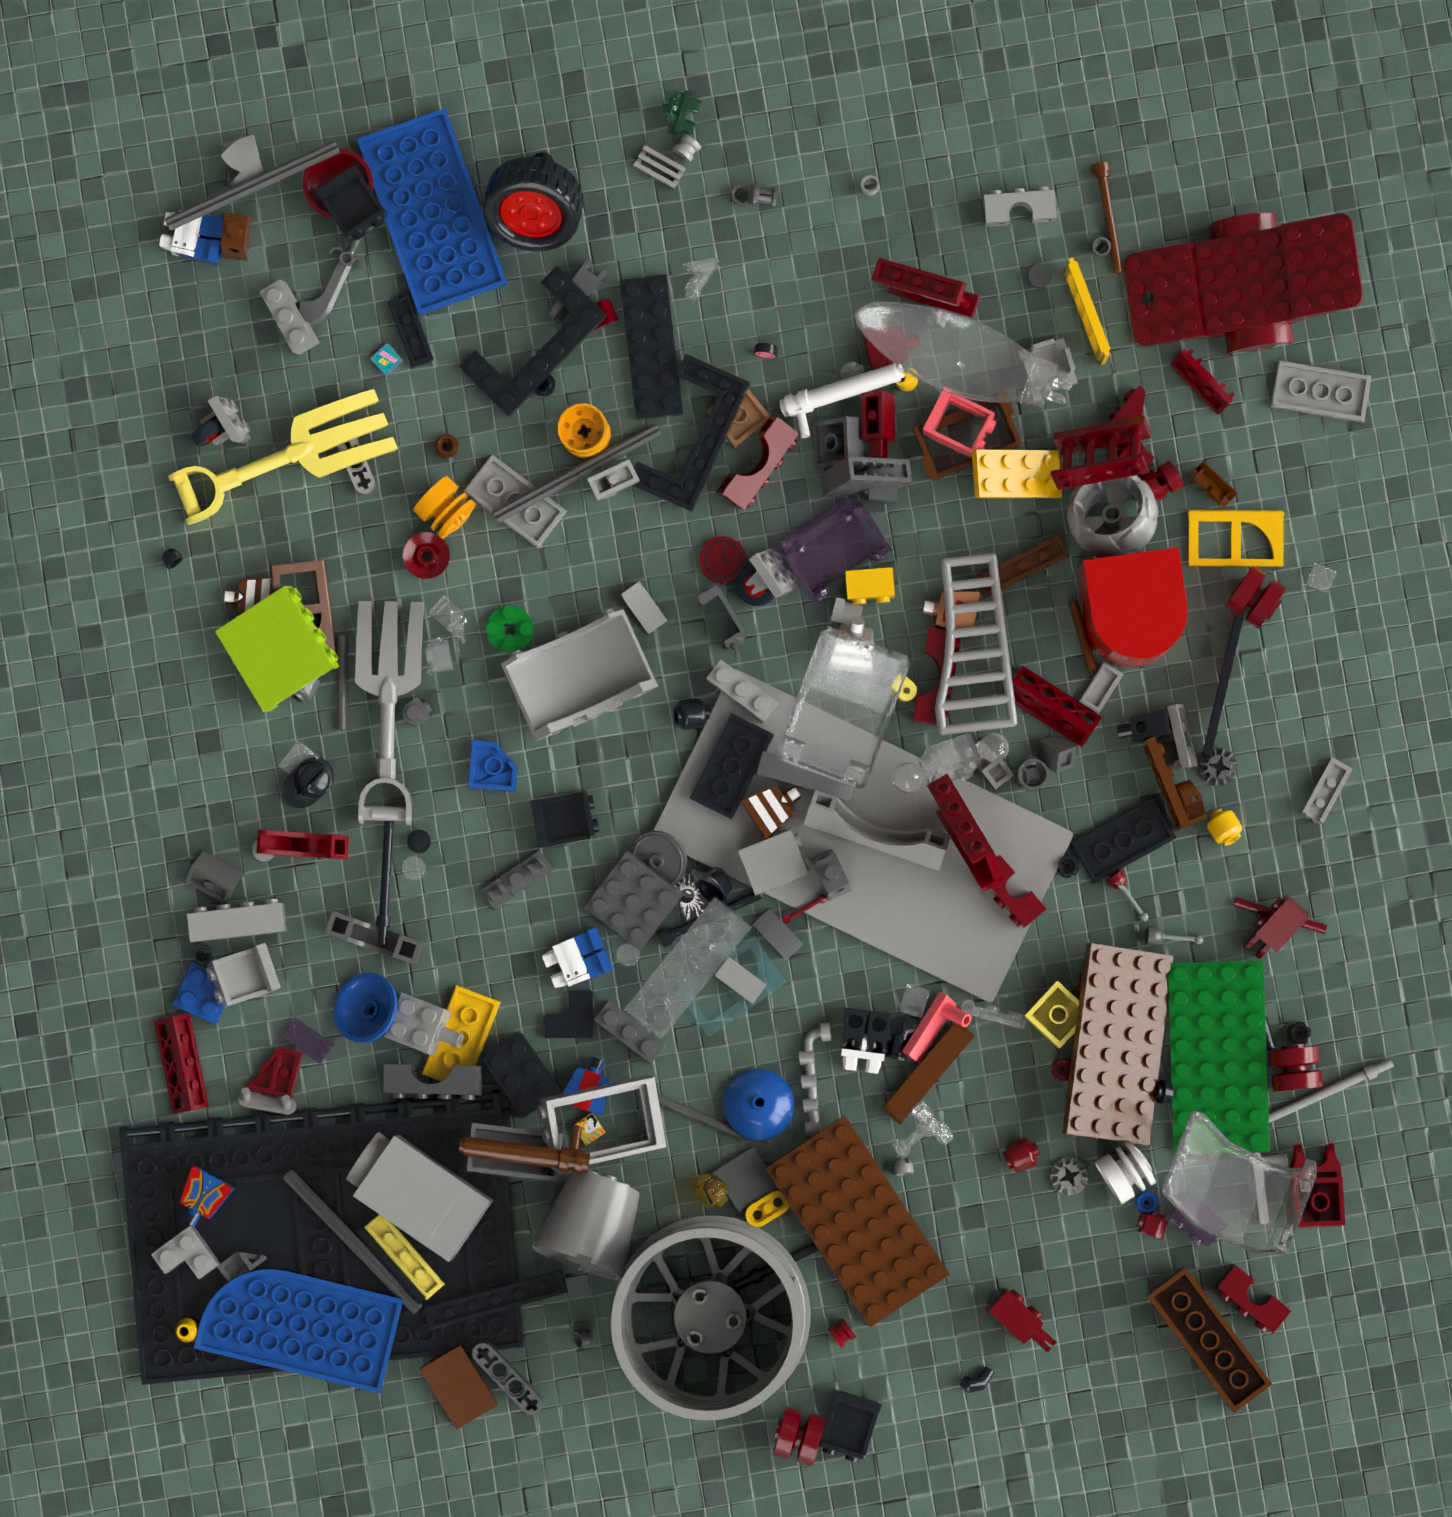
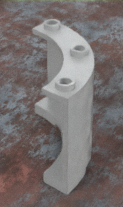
M613 609L604 611L600 614V619L570 634L567 631L554 636V641L523 653L521 650L514 651L508 655V660L501 663L535 741L560 733L561 730L571 726L572 728L622 706L625 701L633 698L636 699L658 687L624 609L616 612Z

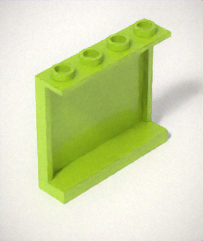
M283 586L215 631L263 712L274 710L280 702L331 669L340 667L337 663L338 657L336 653L326 645L324 633L320 628H316L313 623L314 617L308 608H304L300 601L302 600L300 593L296 588H292V586Z

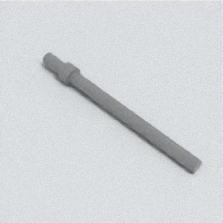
M1389 1058L1375 1065H1367L1356 1074L1270 1112L1269 1123L1363 1080H1371L1378 1077L1377 1074L1394 1067L1392 1060Z

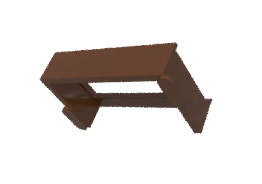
M1001 391L996 393L995 396L976 403L988 410L996 406L998 407L1012 440L990 450H1012L1022 445L1011 418L1014 410L1006 392ZM962 409L942 417L936 431L975 415ZM925 424L913 427L912 432L923 455V465L929 479L933 480V482L973 466L972 459L968 458L936 471L922 438L924 437L923 428Z

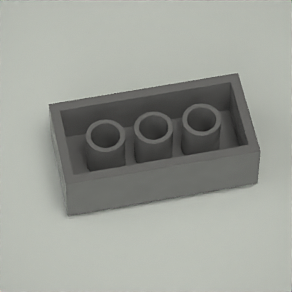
M464 1123L462 1138L468 1136L547 1147V1143L544 1142L542 1137V1131ZM558 1133L562 1148L563 1134ZM463 1153L460 1155V1172L544 1182H558L559 1172L551 1169V1167L465 1156Z

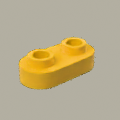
M779 1190L773 1191L747 1208L746 1220L754 1227L764 1226L785 1213L789 1208V1204ZM775 1198L782 1199L783 1203L780 1207L774 1206L773 1200ZM759 1210L762 1212L761 1219H754V1211Z

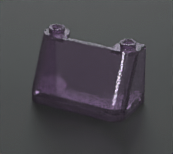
M854 495L841 499L780 540L776 545L779 554L813 603L826 598L830 590L829 583L843 575L845 571H849L867 558L870 561H881L892 550L865 505Z

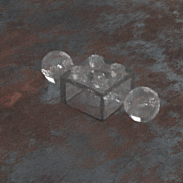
M992 732L986 734L981 739L979 746H976L971 733H967L927 747L919 762V767L912 763H903L894 770L892 776L893 784L900 792L913 793L920 788L923 780L926 779L929 784L945 774H948L952 781L956 779L960 781L966 780L973 776L981 759L992 763L1004 760L1009 753V742L1002 734Z

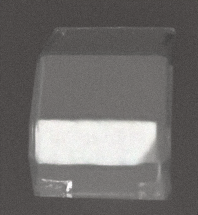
M828 626L827 630H822L776 754L783 762L853 788L861 789L868 783L882 739L910 668L909 656L894 650L892 654L887 653L888 648L870 642L869 646L865 645L866 640L848 634L847 638L843 637L844 632Z
M1191 1111L1186 1124V1130H1184L1177 1147L1178 1151L1175 1152L1169 1172L1162 1185V1194L1193 1226L1238 1248L1260 1255L1287 1254L1316 1179V1161L1306 1159L1303 1168H1288L1272 1163L1231 1143L1202 1112Z

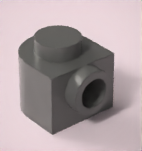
M416 697L404 706L402 715L409 725L419 726L432 718L429 714L432 709L425 699L420 700Z

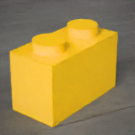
M893 567L845 571L847 602L852 601V605L867 604L866 600H876V603H889L890 598L895 597Z

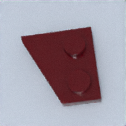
M278 1047L271 1055L270 1060L262 1066L252 1082H249L247 1088L281 1097L288 1095L292 1099L303 1052Z

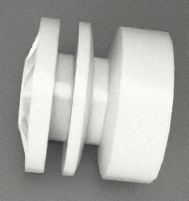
M1130 1141L1124 1143L1128 1151L1127 1155H1125L1120 1147L1116 1148L1119 1160L1115 1161L1107 1154L1095 1162L1103 1179L1120 1204L1135 1196L1131 1185L1136 1184L1142 1191L1146 1189L1141 1179L1145 1178L1150 1186L1156 1183L1148 1161L1142 1152Z

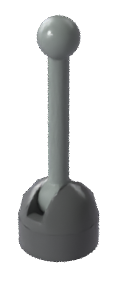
M1147 926L1146 945H1157L1163 939L1192 941L1196 944H1202L1203 942L1201 935H1196L1195 937L1166 935L1155 926Z

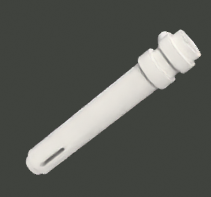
M894 363L809 391L804 389L798 391L796 395H785L784 399L780 400V408L785 418L789 416L791 418L797 417L801 438L810 437L806 413L812 412L814 408L899 382L901 378L905 377L901 364L896 365Z

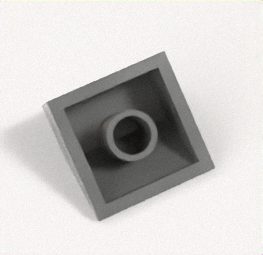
M845 416L812 422L814 469H829L846 457H868L867 441L862 440L861 418Z

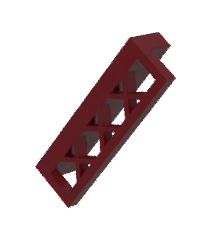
M1023 665L1012 681L1015 704L1080 747H1083L1102 718ZM1021 675L1028 678L1032 684H1027L1021 680ZM1042 690L1048 691L1052 697L1044 695ZM1061 703L1068 704L1071 710L1064 708ZM1081 716H1086L1087 718L1091 719L1093 723L1090 725L1089 723L1084 721Z
M190 1014L154 1021L173 1115L209 1107ZM163 1024L168 1025V1037L165 1035ZM170 1048L173 1050V1060L169 1056ZM174 1072L178 1074V1083L174 1081ZM179 1095L183 1098L184 1107L182 1108L179 1105Z

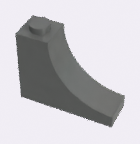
M846 457L820 474L823 497H845L854 492L869 488L908 485L912 483L910 460Z

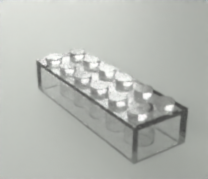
M715 897L625 1007V1010L662 1039L753 926Z

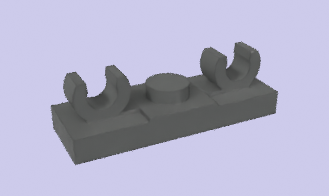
M539 850L481 891L495 910L553 871V869Z

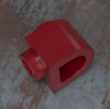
M1152 1211L1151 1215L1141 1213L1137 1222V1226L1140 1227L1138 1232L1163 1240L1169 1222L1165 1220V1215Z

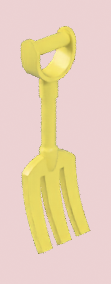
M368 390L294 417L291 427L292 444L286 446L281 451L237 469L234 467L217 475L206 468L198 466L187 467L170 474L168 478L170 481H174L188 516L185 520L186 524L191 525L217 513L223 504L225 491L240 486L246 480L285 464L299 461L307 471L321 478L397 450L394 438L390 437L321 459L319 458L318 454L386 427L388 423L384 413L342 424L312 435L309 433V430L377 403L379 400L375 390ZM191 474H206L214 482L216 490L214 501L204 511H201L188 476Z

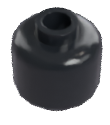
M699 698L680 700L673 710L674 721L683 730L701 729L704 727L706 720L710 718L709 707L704 705L703 701Z

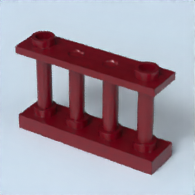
M878 258L871 278L875 283L889 286L888 294L969 318L974 317L981 298L980 295L964 291L967 284L962 281Z
M1145 416L1054 433L1053 441L1060 455H1063L1062 469L1051 471V476L1057 489L1061 490L1149 473V468L1143 455L1139 454L1140 440L1151 438V430ZM1131 442L1130 456L1117 458V445ZM1108 447L1107 460L1094 463L1095 449ZM1085 451L1084 465L1071 467L1072 453Z

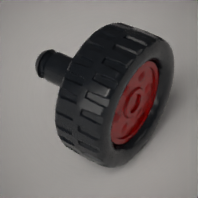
M538 152L533 157L515 158L503 163L491 175L483 203L484 219L493 234L512 247L533 252L556 249L567 243L578 229L583 208L582 188L575 176L565 167L554 162L549 153Z

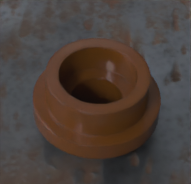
M450 434L441 435L435 442L436 452L444 458L453 457L459 448L457 439ZM449 442L451 449L444 450L443 444Z

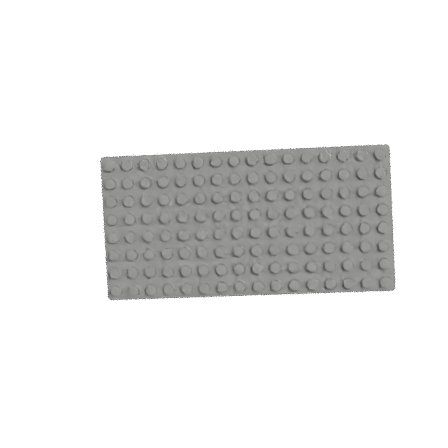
M737 669L734 670L775 699L778 705L766 721L762 723L746 711L738 702L721 692L710 714V718L707 720L653 830L663 831L674 836L683 846L686 856L711 868H722L726 875L751 887L738 850L766 839L743 804L740 803L731 820L689 799L733 713L774 734L766 752L856 778L850 801L841 800V802L857 816L880 827L902 831L930 828L948 834L936 814L940 808L927 788V784L948 774L993 849L995 857L1001 855L1015 871V874L1006 883L1008 894L1014 898H1022L1032 891L1042 902L1057 871L1059 861L1063 858L1073 837V833L1070 830ZM755 774L743 799L777 785L781 793L793 786ZM794 786L801 796L799 800L790 805L795 814L771 837L789 830L792 831L793 835L797 833L802 844L799 851L802 857L807 856L811 869L807 870L808 876L764 893L798 910L816 900L820 894H824L827 897L825 903H818L804 913L987 1002H993L1031 923L1025 928L1021 925L1017 927L1010 920L1009 916L1011 913L1007 908L1001 909L993 900L995 897L994 893L990 889L981 891L951 838L939 871L803 825L814 791ZM830 850L835 852L851 887L850 892L832 900H829L811 862V859Z

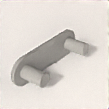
M243 1088L238 1096L239 1104L247 1108L285 1115L292 1114L296 1110L295 1101L290 1099L288 1095L283 1097L250 1091L249 1088Z

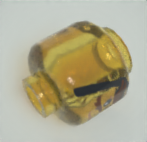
M707 1173L694 1185L696 1188L694 1191L695 1197L707 1209H711L714 1206L719 1209L729 1200L726 1197L729 1193V1187L717 1174L710 1176Z

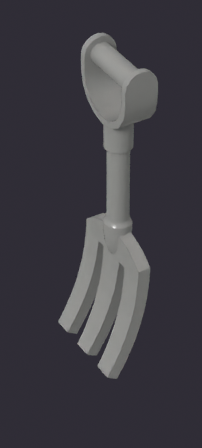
M372 601L358 602L355 683L363 690L378 695V702L380 703L377 779L367 784L360 794L358 803L359 824H364V820L406 821V825L412 824L411 794L404 784L396 780V759H394L395 704L397 696L409 693L421 685L424 602H411L404 676H398V602L385 601L378 675H372ZM380 783H390L402 791L405 796L406 806H365V801L371 788Z

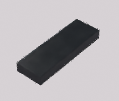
M410 294L388 301L412 369L434 361Z

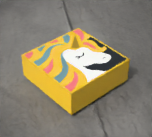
M593 1113L575 1124L582 1127L581 1139L586 1146L606 1133Z

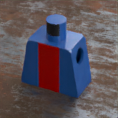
M592 1057L587 1070L577 1067L563 1093L608 1084L610 1078L601 1075L605 1061ZM606 1096L570 1105L603 1116Z

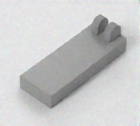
M1184 704L1167 706L1179 760L1173 763L1174 769L1180 770L1198 766Z
M1332 757L1301 814L1307 819H1312L1314 823L1322 825L1348 779L1352 768Z

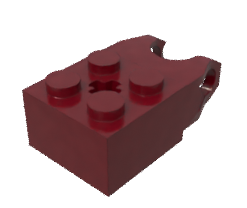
M1334 1143L1326 1144L1323 1161L1319 1166L1309 1164L1302 1151V1146L1294 1145L1293 1158L1289 1167L1293 1229L1341 1227L1346 1225L1343 1177L1341 1176V1165L1335 1154ZM1315 1197H1317V1201L1322 1203L1318 1208L1314 1205Z

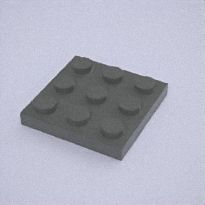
M627 850L584 908L641 951L684 893Z

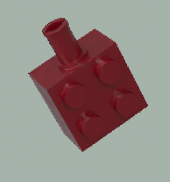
M1005 1288L986 1310L1023 1344L1032 1338L1046 1353L1049 1352L1051 1348L1044 1341L1046 1340L1052 1346L1057 1341L1041 1328L1043 1322L1040 1320L1042 1315L1033 1306L1030 1305L1027 1308L1022 1304L1025 1299L1014 1289L1008 1291Z

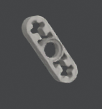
M357 438L350 440L352 448L360 446ZM344 443L337 446L339 452L348 450ZM367 460L363 461L358 468H346L357 492L363 495L373 492L376 483ZM362 472L366 480H371L368 484L369 488L358 487L361 479L359 475L354 477L353 473Z

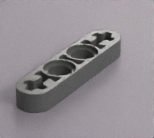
M487 1340L476 1342L473 1346L472 1356L481 1368L523 1412L528 1415L539 1413L543 1405L541 1395L492 1343ZM479 1347L481 1349L488 1348L487 1355L492 1359L489 1365L486 1364L488 1363V1358L485 1355H478ZM497 1363H502L505 1365L506 1371L502 1375L495 1374L492 1369L493 1366ZM513 1380H518L522 1383L523 1387L520 1391L514 1392L510 1390L509 1383ZM526 1390H528V1392H527V1397H528L530 1400H534V1399L537 1400V1401H536V1406H537V1407H534V1406L527 1407L528 1401H527V1399L523 1396V1394L526 1392Z

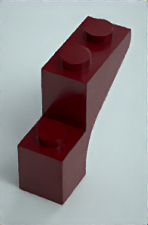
M1138 386L1136 390L1131 388L1123 398L1126 401L1123 407L1120 409L1117 406L1108 417L1111 419V422L1142 416L1146 395L1145 390L1141 386ZM1140 440L1139 454L1143 455L1147 466H1149L1155 457L1145 449ZM1124 443L1117 451L1118 458L1130 456V443L1129 445Z
M258 830L256 853L284 857L348 860L349 836Z

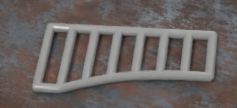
M995 553L944 558L941 560V571L945 601L946 639L941 680L935 704L938 733L940 735L1015 727L1017 725V714L997 556ZM988 563L990 577L952 581L951 567ZM991 586L992 601L954 605L953 591ZM994 610L996 624L955 629V614ZM997 633L998 648L954 653L955 638ZM1000 657L1001 671L950 677L953 662ZM1003 680L1004 695L945 701L948 687ZM1006 704L1007 718L946 725L945 711Z

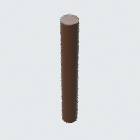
M1078 601L1069 602L1087 671L1094 670L1096 665Z

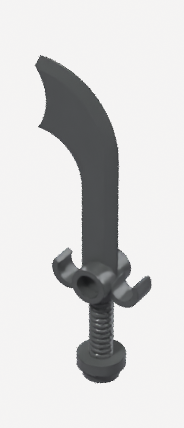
M352 239L345 252L339 247L331 248L329 255H333L335 250H340L341 254L324 293L313 301L300 300L299 313L311 327L321 323L330 314L355 261L361 260L362 266L360 268L362 270L365 268L364 259L354 256L361 239L357 241Z

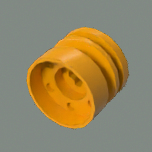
M586 403L575 404L563 412L558 422V435L563 445L576 457L582 459L592 458L603 452L609 445L611 439L610 426L602 412L595 406ZM585 428L589 431L587 438L580 435L583 434V429Z
M448 476L443 477L431 487L413 509L424 522L432 517L436 518L431 529L435 531L442 526L437 534L442 539L458 530L467 521L476 506L472 499L463 505L468 497L466 493L459 495L457 498L454 497L458 486Z

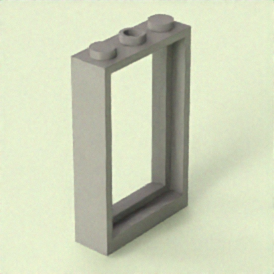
M644 1075L539 1099L538 1114L540 1119L543 1120L544 1129H542V1137L544 1142L547 1143V1147L561 1149L554 1111L555 1107L638 1089L647 1139L589 1152V1165L665 1148L666 1141L655 1077Z

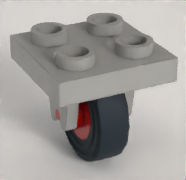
M214 396L208 400L213 412L200 420L202 426L191 435L197 447L209 443L218 446L228 439L238 443H245L252 439L249 435V426L243 419L240 420L236 413L238 408L231 399L228 400L219 396Z
M772 548L759 552L749 558L752 564L745 567L739 573L736 580V590L739 597L745 603L752 606L765 605L771 602L774 597L777 598L788 594L798 587L795 583L794 575L789 570H786L782 564L781 556L778 552L773 551Z

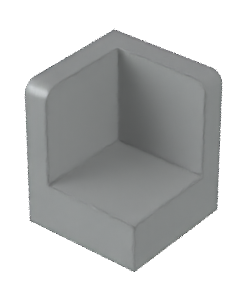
M836 597L830 623L850 625L851 618H861L863 607L852 605V603L845 602V599Z

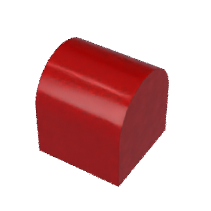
M1179 547L1083 560L1076 572L1084 626L1088 640L1094 650L1105 660L1122 667H1141L1161 658L1182 635L1188 616Z

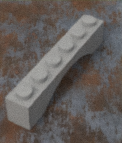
M818 790L814 792L803 824L938 871L951 835L930 828L902 831L877 826L854 814L838 797Z

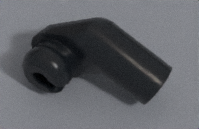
M985 1366L978 1377H963L960 1386L968 1393L982 1391L986 1388L995 1372Z

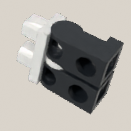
M845 1008L841 1050L843 1069L856 1071L857 1058L867 1059L865 1072L878 1074L881 1061H884L891 1014L870 1011L867 1034H864L867 1010Z

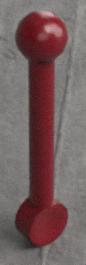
M820 894L816 900L790 915L785 914L782 918L783 922L788 924L794 917L818 903H825L827 900L826 895Z

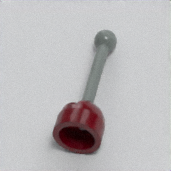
M1122 869L1106 879L1107 883L1113 889H1121L1138 912L1139 919L1143 922L1147 921L1149 918L1148 914L1141 910L1125 887L1127 877Z

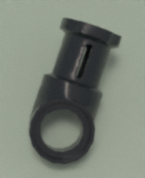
M907 1014L902 1034H890L892 1040L889 1051L885 1053V1057L905 1062L906 1058L902 1051L915 1032L919 1017Z

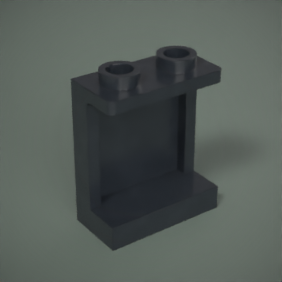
M356 165L316 190L317 195L348 241L361 239L366 235L365 231L372 226L377 228L386 221L387 211L378 201Z
M587 790L530 801L539 848L596 838L595 833L599 832L597 818L592 819L591 809H595L593 795H588Z
M835 1389L819 1446L823 1447L822 1451L831 1455H836V1452L846 1454L845 1459L857 1463L859 1459L865 1460L882 1404Z

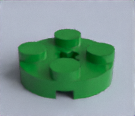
M511 605L501 607L494 611L488 619L486 625L487 637L491 645L500 652L512 653L517 650L522 651L532 640V620L521 608ZM506 624H514L516 626L514 628L516 633L513 636L511 634L507 636L504 634L506 630L504 626Z

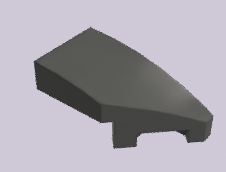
M236 1252L218 1265L217 1268L226 1280L230 1282L243 1274L251 1272L264 1262L267 1257L265 1255Z

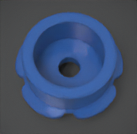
M1142 1191L1140 1195L1136 1196L1134 1203L1137 1205V1210L1140 1213L1151 1214L1152 1211L1157 1209L1158 1198L1155 1194H1151L1150 1191ZM1145 1200H1148V1205L1144 1204Z

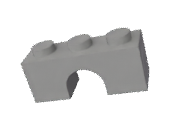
M1037 187L1035 191L1025 192L1023 188L1011 190V193L993 190L983 197L985 227L1009 225V212L1016 206H1023L1029 210L1032 224L1055 222L1057 218L1055 190H1049V187Z
M278 280L259 291L293 353L301 355L320 343L310 324L300 315L295 305L297 300L287 282Z
M722 660L717 663L706 678L710 684L725 695L730 696L762 723L766 721L778 705L775 699Z

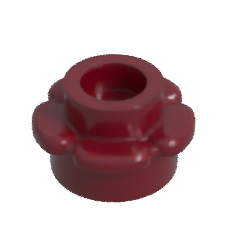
M1068 1058L1056 1059L1052 1063V1075L1054 1078H1059L1060 1081L1069 1080L1071 1060Z

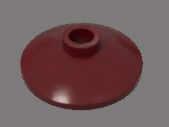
M421 532L412 536L407 541L403 550V561L405 567L412 575L421 579H432L441 575L446 570L450 561V550L445 540L437 534ZM426 552L431 554V559L428 561L423 560V554Z

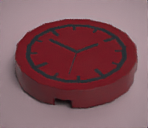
M720 536L712 538L705 543L700 551L699 563L702 572L708 579L715 583L725 584L738 578L739 573L745 568L746 555L738 541L731 537Z

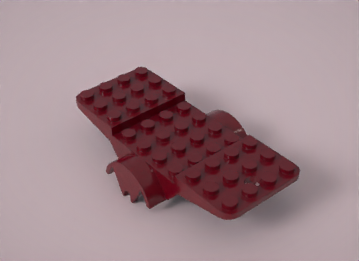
M1251 213L1228 217L1209 225L1211 240L1197 243L1188 242L1130 254L1124 261L1133 337L1139 345L1147 347L1200 338L1225 337L1227 355H1232L1234 352H1257L1260 349H1272L1277 344L1294 343L1291 324L1311 317L1352 309L1359 306L1363 300L1354 225L1352 219L1344 213L1281 224L1279 227L1277 226L1276 213ZM1146 292L1154 294V301L1149 305H1145L1142 301L1143 294Z

